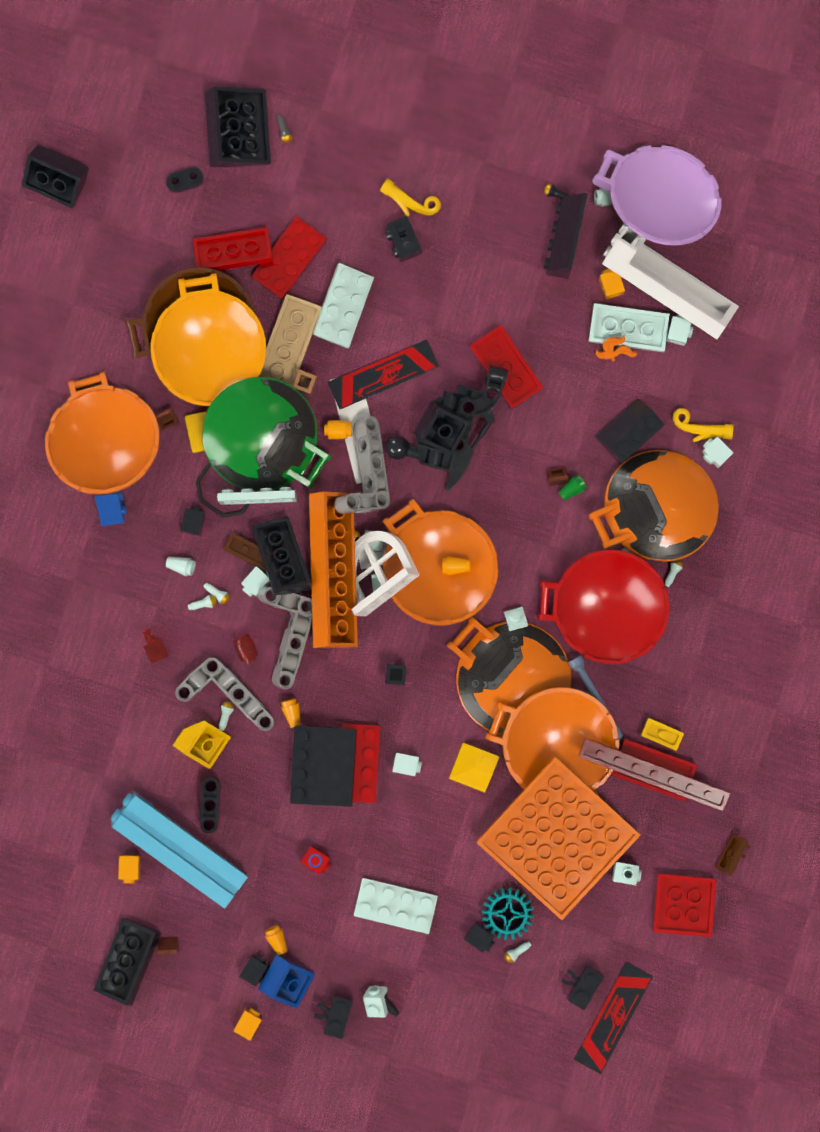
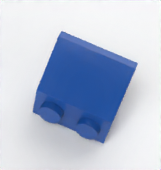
M276 954L258 990L271 999L298 1008L315 974L291 960Z

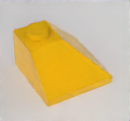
M202 721L183 729L173 746L186 756L211 769L231 737L208 722Z
M462 743L449 779L485 792L499 756Z

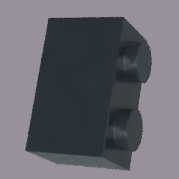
M408 216L386 224L387 230L384 233L388 242L392 241L394 245L392 252L396 259L399 258L400 262H404L422 254V249Z
M585 965L579 977L568 968L567 973L571 974L576 982L567 981L564 978L561 980L562 983L573 986L566 999L585 1011L604 976L588 965Z
M335 994L331 1008L318 1002L317 1007L329 1013H315L314 1018L327 1019L324 1030L325 1035L343 1039L353 1003L352 998Z

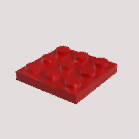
M657 874L653 932L712 937L716 879Z

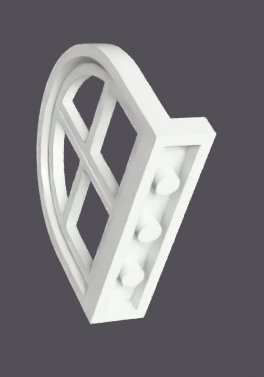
M372 531L364 534L355 542L356 567L363 550H365L372 566L359 576L356 575L357 605L351 609L354 616L369 615L419 576V572L405 544L392 533ZM376 541H384L391 545L393 549L378 560L370 544ZM397 553L404 569L387 580L380 565ZM374 570L381 586L365 598L358 582Z

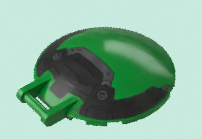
M250 377L239 380L226 387L215 397L204 418L202 437L204 450L209 462L222 478L242 489L260 491L261 488H272L274 490L289 484L295 479L312 489L315 485V479L325 463L330 461L332 457L329 453L316 446L318 437L317 423L307 400L294 387L278 379ZM314 455L321 456L308 478L304 477L303 473Z

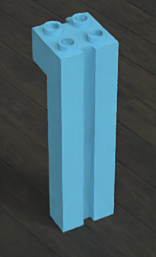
M135 791L133 794L128 793L123 800V808L121 810L117 808L111 816L112 828L225 909L235 893L248 878L247 874L157 810L151 802Z

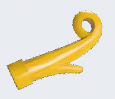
M388 178L380 189V192L390 196L401 207L406 216L410 215L408 208L423 215H434L441 207L440 200L435 196L428 197L424 202V206H422ZM430 201L435 202V207L432 209L428 207Z
M684 408L677 409L673 414L674 424L679 429L699 434V436L693 438V442L716 437L732 440L734 427L732 424H688L690 413ZM680 414H684L686 416L685 420L682 422L678 418Z

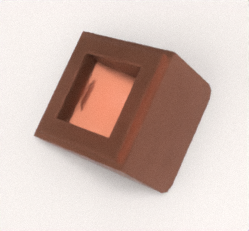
M178 937L159 938L158 954H176L179 951Z

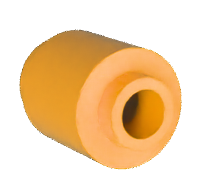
M328 420V424L324 425V434L328 436L329 440L352 437V422H347V420Z

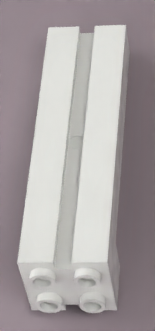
M624 223L612 239L611 246L603 254L606 258L602 264L712 337L718 339L739 306L644 244L646 239L632 231Z

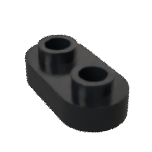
M193 167L170 174L166 179V185L171 192L179 193L201 186L204 176L200 169ZM192 174L197 175V178L194 180H192L190 177ZM174 179L179 180L177 185L172 184Z

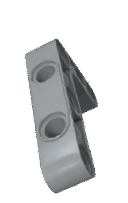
M374 416L357 420L354 424L363 494L357 492L337 497L334 506L339 513L373 512L387 508L390 504L378 420Z
M265 586L258 592L259 600L275 608L287 610L291 614L279 649L280 655L277 665L274 666L275 669L272 675L274 686L281 689H289L294 683L311 627L312 599L297 593L274 595L272 587ZM270 590L272 598L267 600L266 593ZM304 601H306L307 603V609L305 611H303L301 608V604ZM293 638H295L297 641V644L294 648H292L290 645L291 640ZM285 675L286 682L281 685L280 678Z
M212 657L205 660L187 676L175 691L177 699L187 702L200 693L209 682L213 681L259 729L269 731L274 727L275 720L263 704L216 658ZM211 661H215L218 664V668L214 672L208 669V664ZM186 687L189 689L190 695L184 699L180 696V691ZM237 689L244 691V697L241 700H237L234 697V692ZM263 717H268L271 720V724L267 728L261 726L260 722Z

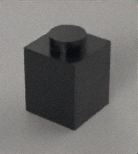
M191 506L190 509L185 508L181 532L201 536L206 516L202 512V508Z
M387 664L385 684L405 686L406 666Z
M476 922L464 937V940L482 953L485 950L489 952L495 943L493 941L494 936Z
M258 954L256 957L252 955L239 977L256 987L269 965L266 963L267 960Z

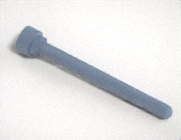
M580 655L569 661L570 668L578 672L591 696L595 697L606 707L584 669L585 661ZM616 724L618 738L621 739L623 734Z

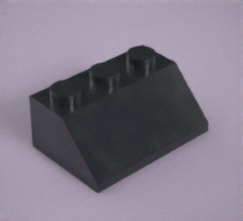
M37 145L28 155L21 186L73 209L86 183L89 167Z
M637 399L597 434L595 438L621 465L663 428L665 424L648 406Z

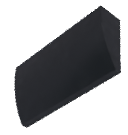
M286 516L252 526V531L274 595H286L310 590L311 580L289 517Z
M122 918L93 991L124 1005H133L161 932Z

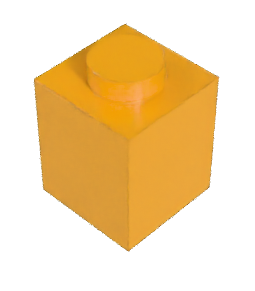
M611 269L602 271L599 281L605 300L624 295L625 289L621 276Z
M119 856L118 879L123 880V883H135V880H139L141 856Z
M250 1008V1010L245 1009L234 1032L251 1040L263 1019L260 1017L261 1013L253 1008Z

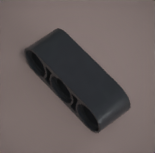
M214 777L207 778L202 783L200 828L207 834L214 833L219 827L221 784ZM210 780L216 783V789L213 792L209 791L206 787L207 782ZM208 800L215 802L216 806L213 811L207 810L205 806ZM211 819L214 821L215 826L213 830L205 828L206 820Z

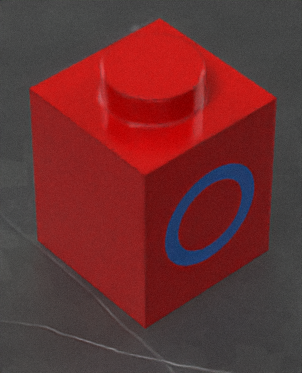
M311 845L300 863L320 875L321 872L326 873L331 866L329 862L331 858Z

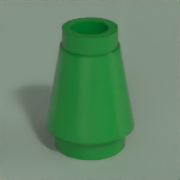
M577 475L576 477L573 476L558 492L565 501L584 492V489L588 486L581 476Z

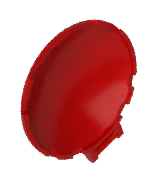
M612 549L592 552L574 562L566 570L559 582L540 581L542 592L538 619L556 621L557 627H559L567 644L582 654L583 657L604 664L630 662L649 652L660 640L666 629L670 612L666 586L658 572L647 561L630 552ZM549 588L555 589L553 613H548Z

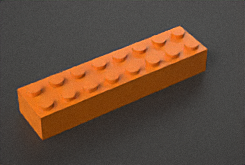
M318 492L309 494L313 648L358 647L357 616H354L351 610L357 605L354 513H339L334 506L337 497L351 493Z

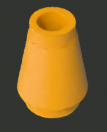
M450 556L443 558V574L452 575L470 571L471 561Z
M296 698L282 701V707L280 708L290 728L300 726L299 702L296 701Z
M274 925L265 930V938L276 954L282 955L288 950L283 929L279 925Z

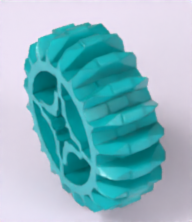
M511 887L508 888V893H505L504 888H501V895L494 891L493 893L496 896L494 899L490 895L487 897L491 903L484 902L483 905L488 907V910L484 909L482 913L488 914V916L483 917L482 920H489L485 928L493 927L490 930V934L498 931L496 935L498 939L501 937V934H504V940H507L508 934H511L512 940H515L514 933H518V936L522 937L521 929L528 932L525 924L531 926L532 922L527 919L534 918V915L528 914V911H532L534 908L533 906H526L531 901L530 899L523 901L526 897L525 893L519 897L518 889L515 890L514 894H511ZM506 898L504 908L493 909L499 900ZM512 898L521 903L524 912L512 909ZM509 904L510 912L518 915H513L512 917L510 916V919H508V923L506 924V917L501 913H503L505 909H508ZM492 915L503 918L504 929L499 928L493 922ZM523 918L516 928L509 930L513 919Z

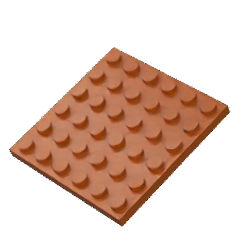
M554 756L480 836L476 843L558 918L563 920L639 838L640 834Z

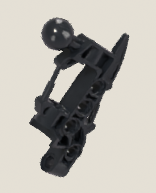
M490 365L484 391L457 385L455 393L444 391L443 397L439 396L434 400L449 407L470 421L468 429L461 438L463 441V448L461 450H455L453 455H450L439 449L429 447L417 437V447L409 445V442L404 437L393 436L386 443L388 456L394 460H401L408 456L418 459L422 465L451 472L446 486V491H449L464 474L474 454L473 450L480 439L483 438L490 425L495 421L492 409L501 397L508 370ZM489 389L497 391V397L494 400L488 399L486 395ZM466 402H470L474 406L471 413L463 411V405ZM482 415L486 423L470 447L468 440L474 419Z

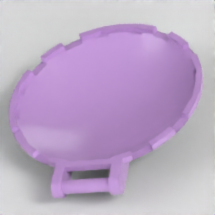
M644 146L625 156L607 150L602 166L592 180L596 186L610 192L617 214L632 231L647 240L659 244L684 245L701 239L714 227L721 211L719 186L714 176L708 173L704 168L705 165L696 157L671 146ZM612 163L616 165V167L613 171L611 178L609 179L606 178L605 175L609 169L610 164Z

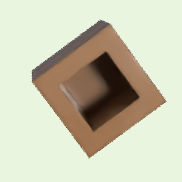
M298 370L293 387L301 394L312 397L318 378L316 375Z

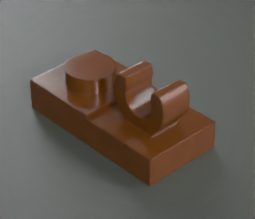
M732 834L715 868L732 876L737 868L740 857H746L743 854L745 847L751 848L747 844L748 841Z

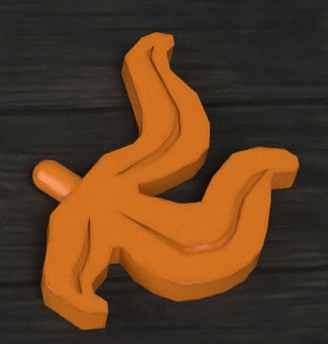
M623 335L621 338L608 337L603 342V349L605 351L599 352L596 350V355L601 359L611 358L612 362H615L614 357H617L619 354L623 353L630 357H635L637 351H632L627 345H620L625 341V336ZM615 345H620L615 350H613Z

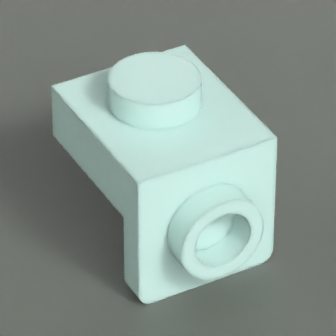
M375 985L367 989L363 996L367 1017L387 1016L388 1011L384 998L387 993V987Z

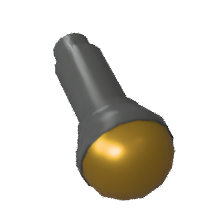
M278 115L277 122L281 131L280 139L284 143H289L293 139V134L288 130L283 116Z

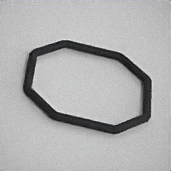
M209 462L196 480L200 502L221 517L243 514L250 504H245L241 511L223 514L203 500L200 481L211 467Z

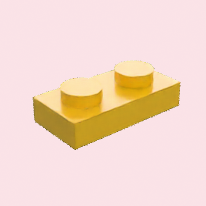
M648 718L640 736L677 751L684 733Z

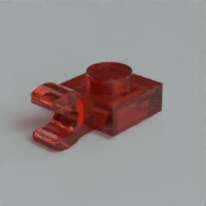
M151 629L143 631V635L148 642V645L143 647L150 663L153 664L168 657L169 654L162 639L155 640Z

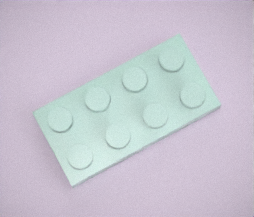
M338 263L312 335L346 349L349 348L374 277Z
M594 303L589 342L603 344L608 337L621 338L624 335L625 341L620 345L664 353L670 314Z
M282 487L280 491H273L272 488H261L260 492H254L253 489H241V492L235 493L233 490L228 489L222 490V493H217L220 505L297 502V494L291 487Z
M362 878L354 916L429 934L438 896Z

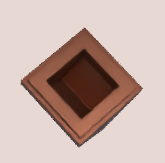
M172 407L155 415L161 430L179 422Z
M566 467L547 469L549 486L566 484L568 482Z

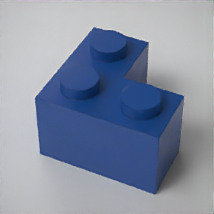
M123 490L109 494H95L101 526L123 524L124 516L127 515L126 504H122V501H124Z

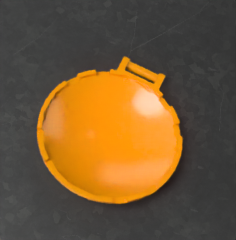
M217 273L201 278L178 279L181 297L161 314L151 339V357L159 379L169 391L180 399L202 406H210L222 390L239 380L259 377L266 357V339L259 319L243 301L219 290ZM212 284L213 289L189 293L186 290L187 287Z

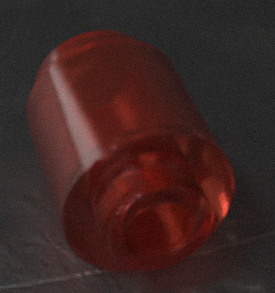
M249 634L235 639L236 644L234 646L240 661H245L246 664L256 661V656L259 654Z

